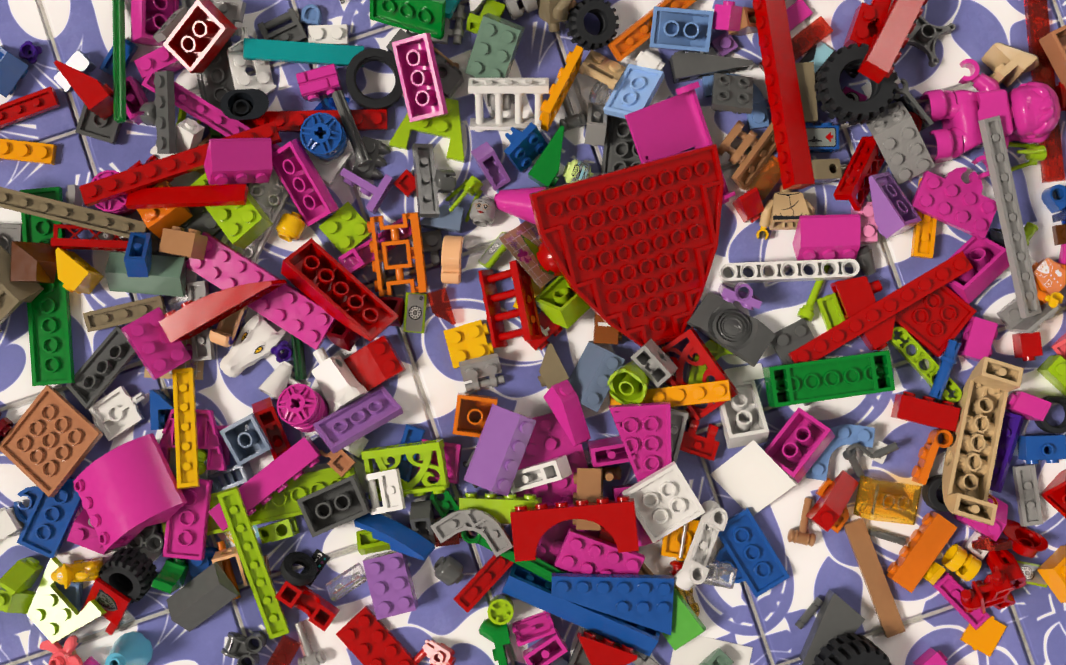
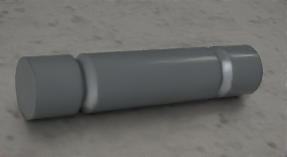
M875 528L869 529L868 533L870 536L902 546L906 543V538L898 537Z
M816 597L813 601L814 603H811L800 617V620L795 623L799 629L805 626L821 606L823 601L820 598Z

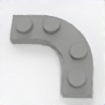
M460 509L446 515L430 526L440 543H443L459 532L468 530L479 533L486 540L496 557L513 547V542L501 523L492 515L482 510Z

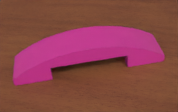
M403 218L398 219L392 224L403 223ZM409 222V227L398 228L400 240L408 239L412 236ZM390 229L378 234L380 250H382V241L392 240ZM372 238L337 258L341 265L351 274L375 260L374 253L370 252L369 245ZM398 245L387 246L388 252L397 247Z

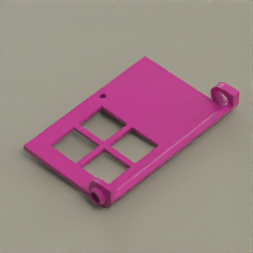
M698 81L675 89L676 96L625 115L641 163L671 156L692 147L696 149L713 144L695 91L696 88L700 87ZM722 172L724 181L722 204L729 202L730 197L736 194L735 191H728Z

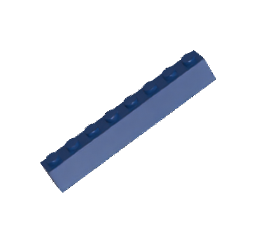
M515 563L504 584L502 593L621 645L631 647L633 650L647 656L651 655L659 641V631L552 596L551 582Z

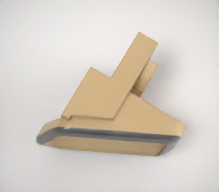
M1000 42L993 44L982 57V62L994 72L990 77L996 79L999 85L1003 83L1007 88L1023 73L1034 70L1039 65L1038 56Z

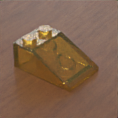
M861 475L853 514L868 520L915 525L922 486Z

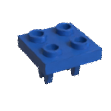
M532 122L523 131L511 127L512 134H505L511 144L504 152L515 168L521 173L531 165L538 155L543 153L548 145L537 126Z

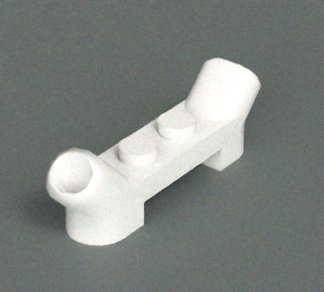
M706 501L701 505L705 513L702 514L683 566L674 575V582L680 589L688 591L695 584H702L708 575L709 568L706 565L719 531H724L728 521L727 512L720 508V505L715 501Z

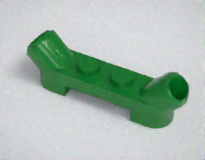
M487 618L481 624L478 630L479 634L494 643L495 649H492L494 661H498L499 665H509L504 646L511 643L508 623L497 625Z

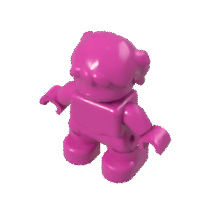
M965 59L960 62L961 68L969 69L971 75L963 76L958 83L968 84L973 82L972 86L979 92L937 89L925 91L920 97V100L929 99L931 120L933 122L941 121L942 129L929 132L930 135H935L937 142V156L933 159L934 164L953 160L977 146L983 145L979 120L1000 115L1005 143L1008 149L1009 142L1012 141L1029 144L1042 143L1057 126L1061 115L1059 98L1049 85L1029 81L1007 93L1005 89H1000L996 79L984 73L979 74V64L973 59ZM985 151L984 155L977 157L971 162L974 165L978 162L985 164L986 172L979 174L978 177L981 180L990 176Z

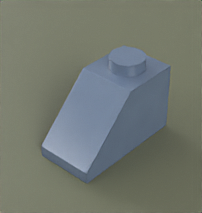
M449 202V205L443 204L439 207L440 215L438 218H424L421 220L420 225L424 228L461 233L465 210L463 207H460L461 204H458L450 212L449 208L454 202Z

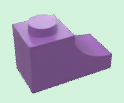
M488 142L471 151L476 163L494 191L511 181L497 154Z

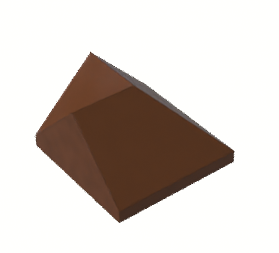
M11 241L10 281L53 284L57 271L56 249L51 247L49 243Z

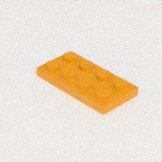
M576 45L573 52L569 51L565 61L567 63L565 68H560L557 75L558 81L556 84L553 83L549 90V99H545L541 105L540 111L542 113L539 120H541V129L547 132L581 66L584 48Z

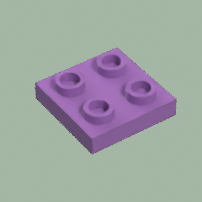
M738 282L734 288L720 283L718 292L723 300L730 303L738 301L742 307L753 310L754 307L760 309L762 301L753 295V289L746 282ZM747 287L748 293L739 290V288Z

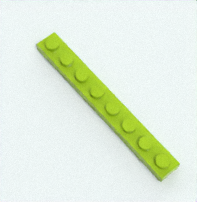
M238 486L217 492L219 503L270 639L288 634L290 632L280 601L275 598L277 593Z

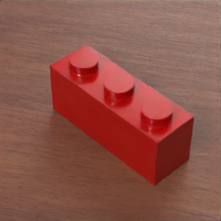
M903 391V394L895 395L891 417L956 432L961 408L954 407V403L942 401L941 404L934 402L935 398L923 396L922 399L915 398L914 393Z

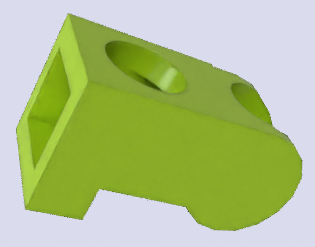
M295 516L257 528L262 544L292 537L300 533Z

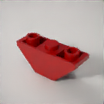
M584 631V634L579 632L577 634V638L591 665H627L637 660L638 655L633 652L631 647L623 644L622 647L616 646L614 641L603 638V640L596 639L595 634Z

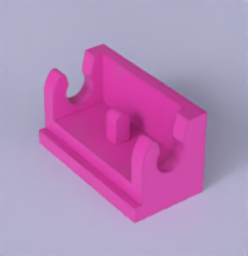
M546 611L512 623V630L515 633L518 647L556 633L551 613Z

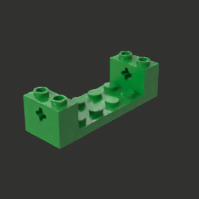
M889 350L763 367L768 407H781L895 390Z

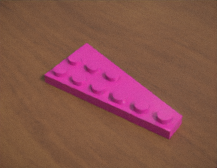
M669 402L608 405L637 482L672 462L671 407Z

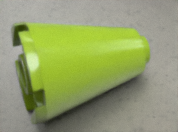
M632 360L610 375L607 382L610 388L609 393L622 405L639 404L646 397L650 379Z

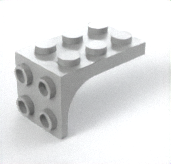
M901 101L889 104V107L884 112L866 123L898 185L935 167L910 113Z

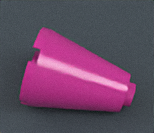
M531 187L500 190L499 193L495 194L494 203L497 205L498 210L536 225L529 194L549 188Z

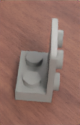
M1015 298L996 314L1010 332L1033 333L1040 328L1041 323L1053 318L1056 315L1055 312L1060 307L1052 308L1048 304H1043L1040 306L1042 313L1028 318H1020L1017 299Z

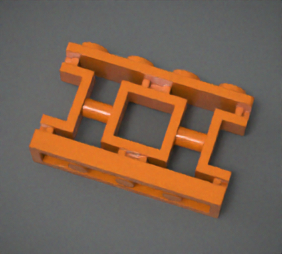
M418 212L403 213V223L385 225L383 215L371 216L370 221H367L368 233H372V241L369 242L370 252L374 253L375 258L372 261V270L377 275V280H374L375 292H379V297L392 295V285L410 283L411 293L428 291L421 222ZM408 219L411 221L412 247L410 239L400 240L398 228L409 227ZM377 222H379L380 230H391L392 240L382 241V250H380ZM406 244L408 263L389 264L387 246ZM413 259H415L417 286L415 285V278L404 279L403 268L413 267ZM382 262H384V270L395 269L396 280L386 281L387 289L384 287Z

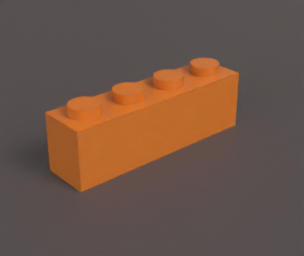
M931 511L923 517L919 529H916L911 534V540L907 546H903L899 551L900 556L889 565L886 576L912 593L958 527L936 512Z

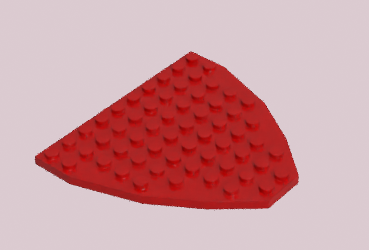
M711 144L529 194L538 235L570 288L601 319L640 347L650 339L657 345L673 341L684 333L687 322L702 296L718 247L724 181L717 144Z

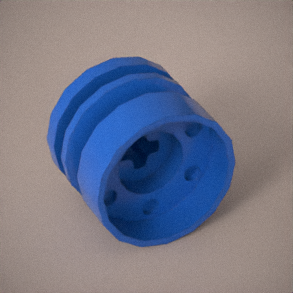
M319 112L310 115L304 120L300 129L302 144L309 152L321 160L330 161L336 159L344 153L347 147L348 136L346 130L335 117L328 113ZM322 131H324L326 134L321 139L319 135H322Z

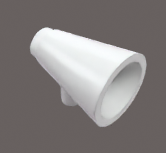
M283 361L258 389L278 400L288 384L294 385L301 382L291 377L294 366Z

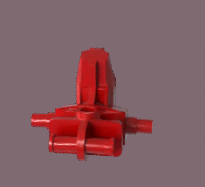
M1004 547L992 549L985 559L992 574L987 575L984 582L982 580L972 581V589L961 591V604L966 613H971L980 608L982 614H985V609L992 606L997 609H1003L1014 605L1015 600L1011 592L1026 585V577L1015 557Z

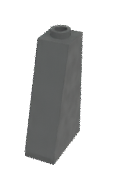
M830 589L826 593L799 658L804 662L802 665L814 664V658L816 654L819 655L823 645L826 646L829 644V640L837 639L839 635L844 634L847 636L849 633H855L866 620Z

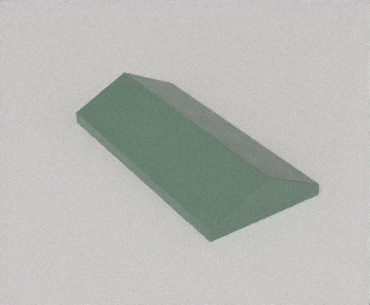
M110 252L105 269L109 291L185 297L187 257L152 255L149 277H128L124 262L125 253Z

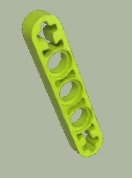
M894 327L892 339L889 342L932 387L933 377L937 374L939 365L903 327ZM894 332H900L901 334L899 335V337L903 341L907 339L908 341L903 343L900 339H894ZM910 344L916 349L915 354L912 356L906 353V347ZM922 359H926L929 362L927 370L920 368L919 364ZM949 377L947 382L949 385L946 384V388L954 390L953 395L955 397H948L950 393L944 389L942 399L955 403L961 399L962 391Z

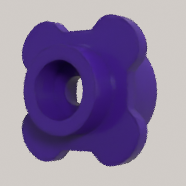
M26 41L20 47L19 57L27 59L31 64H35L38 55L42 53V48L34 46L31 41Z
M286 340L281 341L279 345L273 346L270 350L276 356V361L279 363L289 360L293 355V351L289 348V343Z

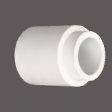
M648 49L645 52L641 50L635 59L638 62L636 65L661 71L665 65L662 62V58Z

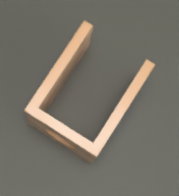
M236 546L216 551L211 560L212 564L217 561L225 572L222 560L236 556L244 586L248 585L249 581Z

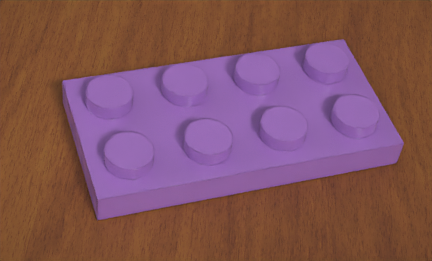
M381 385L314 423L313 427L334 454L403 414V410Z

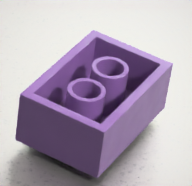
M392 550L366 557L363 560L377 620L417 609L419 605L405 554Z

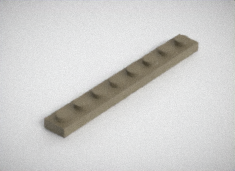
M0 187V208L129 238L130 232L147 233V227L143 221Z

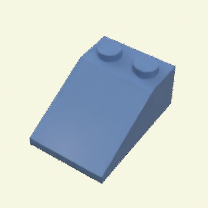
M654 6L649 47L709 54L714 11Z

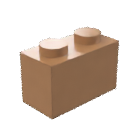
M172 226V229L163 228L159 252L204 260L208 237L200 235L201 231L188 229V232H185V228Z

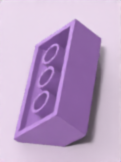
M492 404L463 480L508 497L536 420Z

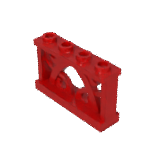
M693 327L661 348L665 354L672 351L680 356L679 359L670 357L678 369L676 370V377L673 374L665 381L669 386L689 385L683 379L684 365L687 362L693 366L707 365L708 368L703 374L702 383H706L707 377L711 375L715 378V381L729 380L731 399L739 393ZM686 337L690 341L682 352L673 347ZM697 353L699 360L692 361L688 358V355L693 358V354ZM725 402L708 403L705 408L689 405L686 411H688L692 419L695 418L698 421Z

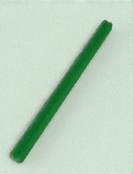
M112 0L114 121L116 123H125V0Z

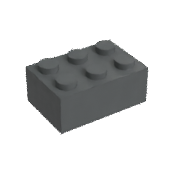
M357 473L297 500L312 538L371 512L370 509H372Z

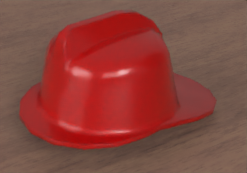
M1007 519V525L1002 532L1009 538V545L1014 552L1021 556L1033 558L1038 551H1044L1048 548V542L1042 535L1027 527L1020 526V523L1014 520Z

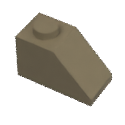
M552 343L547 346L539 370L541 375L538 376L542 387L547 386L548 389L552 385L569 379Z

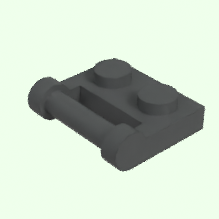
M293 7L287 9L288 12L266 23L261 22L257 24L263 38L266 40L303 42L308 37ZM292 19V23L268 33V30Z

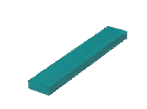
M244 38L243 58L244 60L348 66L352 58L364 50V46Z

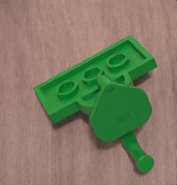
M370 0V20L419 34L430 33L431 37L440 40L444 37L446 0Z

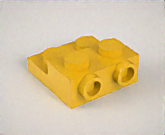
M482 320L443 331L454 369L459 368L460 361L494 354L492 342L488 343L486 335H489L487 324H483Z

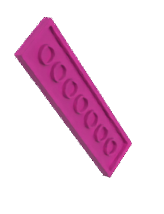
M207 232L202 233L203 236L208 237L204 260L189 258L186 262L188 269L221 290L248 283L281 280ZM287 283L248 305L249 308L315 350L320 348L328 330L336 320L305 294Z

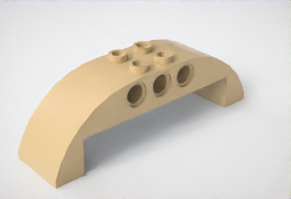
M985 356L978 362L965 383L962 397L956 406L961 408L956 432L950 431L953 435V443L947 447L942 474L943 499L948 511L952 514L987 525H994L998 505L987 502L1008 392L1020 388L1024 368Z

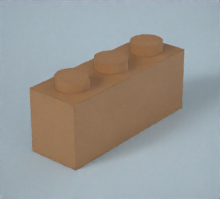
M577 468V472H574L573 482L577 484V492L573 493V503H576V500L588 499V502L597 501V498L603 497V469ZM573 519V525H576V530L603 529L602 526L595 522Z

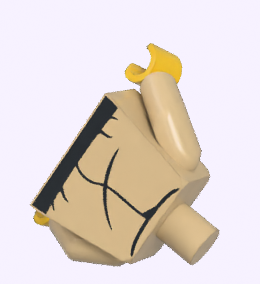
M783 185L779 187L780 192L774 193L773 198L767 201L764 211L761 212L759 222L761 228L756 232V238L759 239V233L764 231L766 240L769 236L766 230L767 227H769V230H796L799 217L801 215H815V208L807 199H804L803 193L792 192L791 189L783 190Z

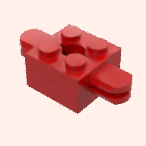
M872 0L870 5L862 2L855 11L843 46L848 47L850 44L856 43L859 47L864 43L868 44V48H870L891 7L892 0Z

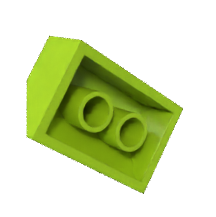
M564 276L557 277L535 297L536 305L553 323L566 329L590 309L570 288Z

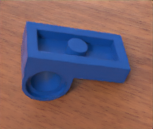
M1054 185L1042 192L1041 199L1051 213L1061 211L1066 207V187L1064 185ZM1053 191L1057 194V199L1053 197Z

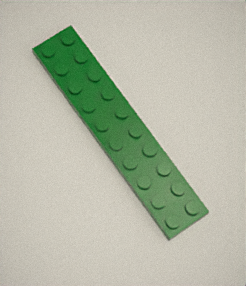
M61 187L20 190V192L63 202ZM21 213L23 242L51 244L54 224H62V222ZM59 229L58 238H65V229ZM56 271L54 283H39L44 290L31 303L27 302L32 386L75 383L69 291L62 286L64 283L58 279Z

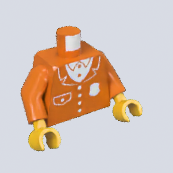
M1030 256L1040 306L1048 302L1050 307H1057L1064 298L1059 292L1066 285V265L1055 262L1047 257L1037 263Z

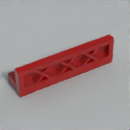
M873 136L861 138L833 194L836 200H849L854 211L861 210L870 191L869 177L879 173L885 160Z
M54 224L51 247L54 249L126 251L128 241H122L119 238L120 236L114 235L115 237L112 240H101L98 236L103 232L99 231L95 234L92 229L75 225ZM59 229H68L73 234L70 238H58ZM83 230H89L94 236L91 239H80L77 235Z

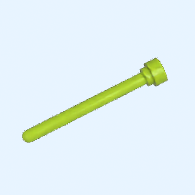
M826 265L824 266V271L828 273L830 266ZM824 280L815 281L806 305H803L797 313L798 317L804 318L806 321H812L815 314L813 306Z

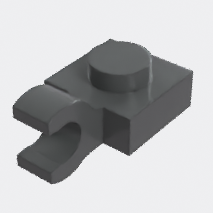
M441 230L422 232L424 252H430L433 265L441 264L439 256L443 243Z

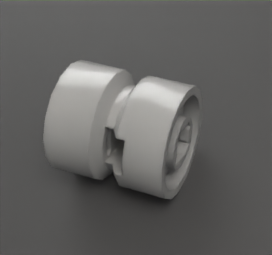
M503 0L512 20L522 17L524 12L530 13L538 9L536 0H519L521 3L520 7H518L516 2L518 0Z

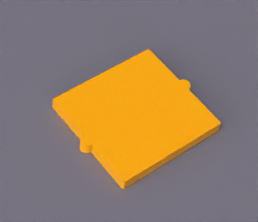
M990 616L977 630L968 624L960 640L972 646L973 650H979L990 657L1007 626L996 621L993 616Z

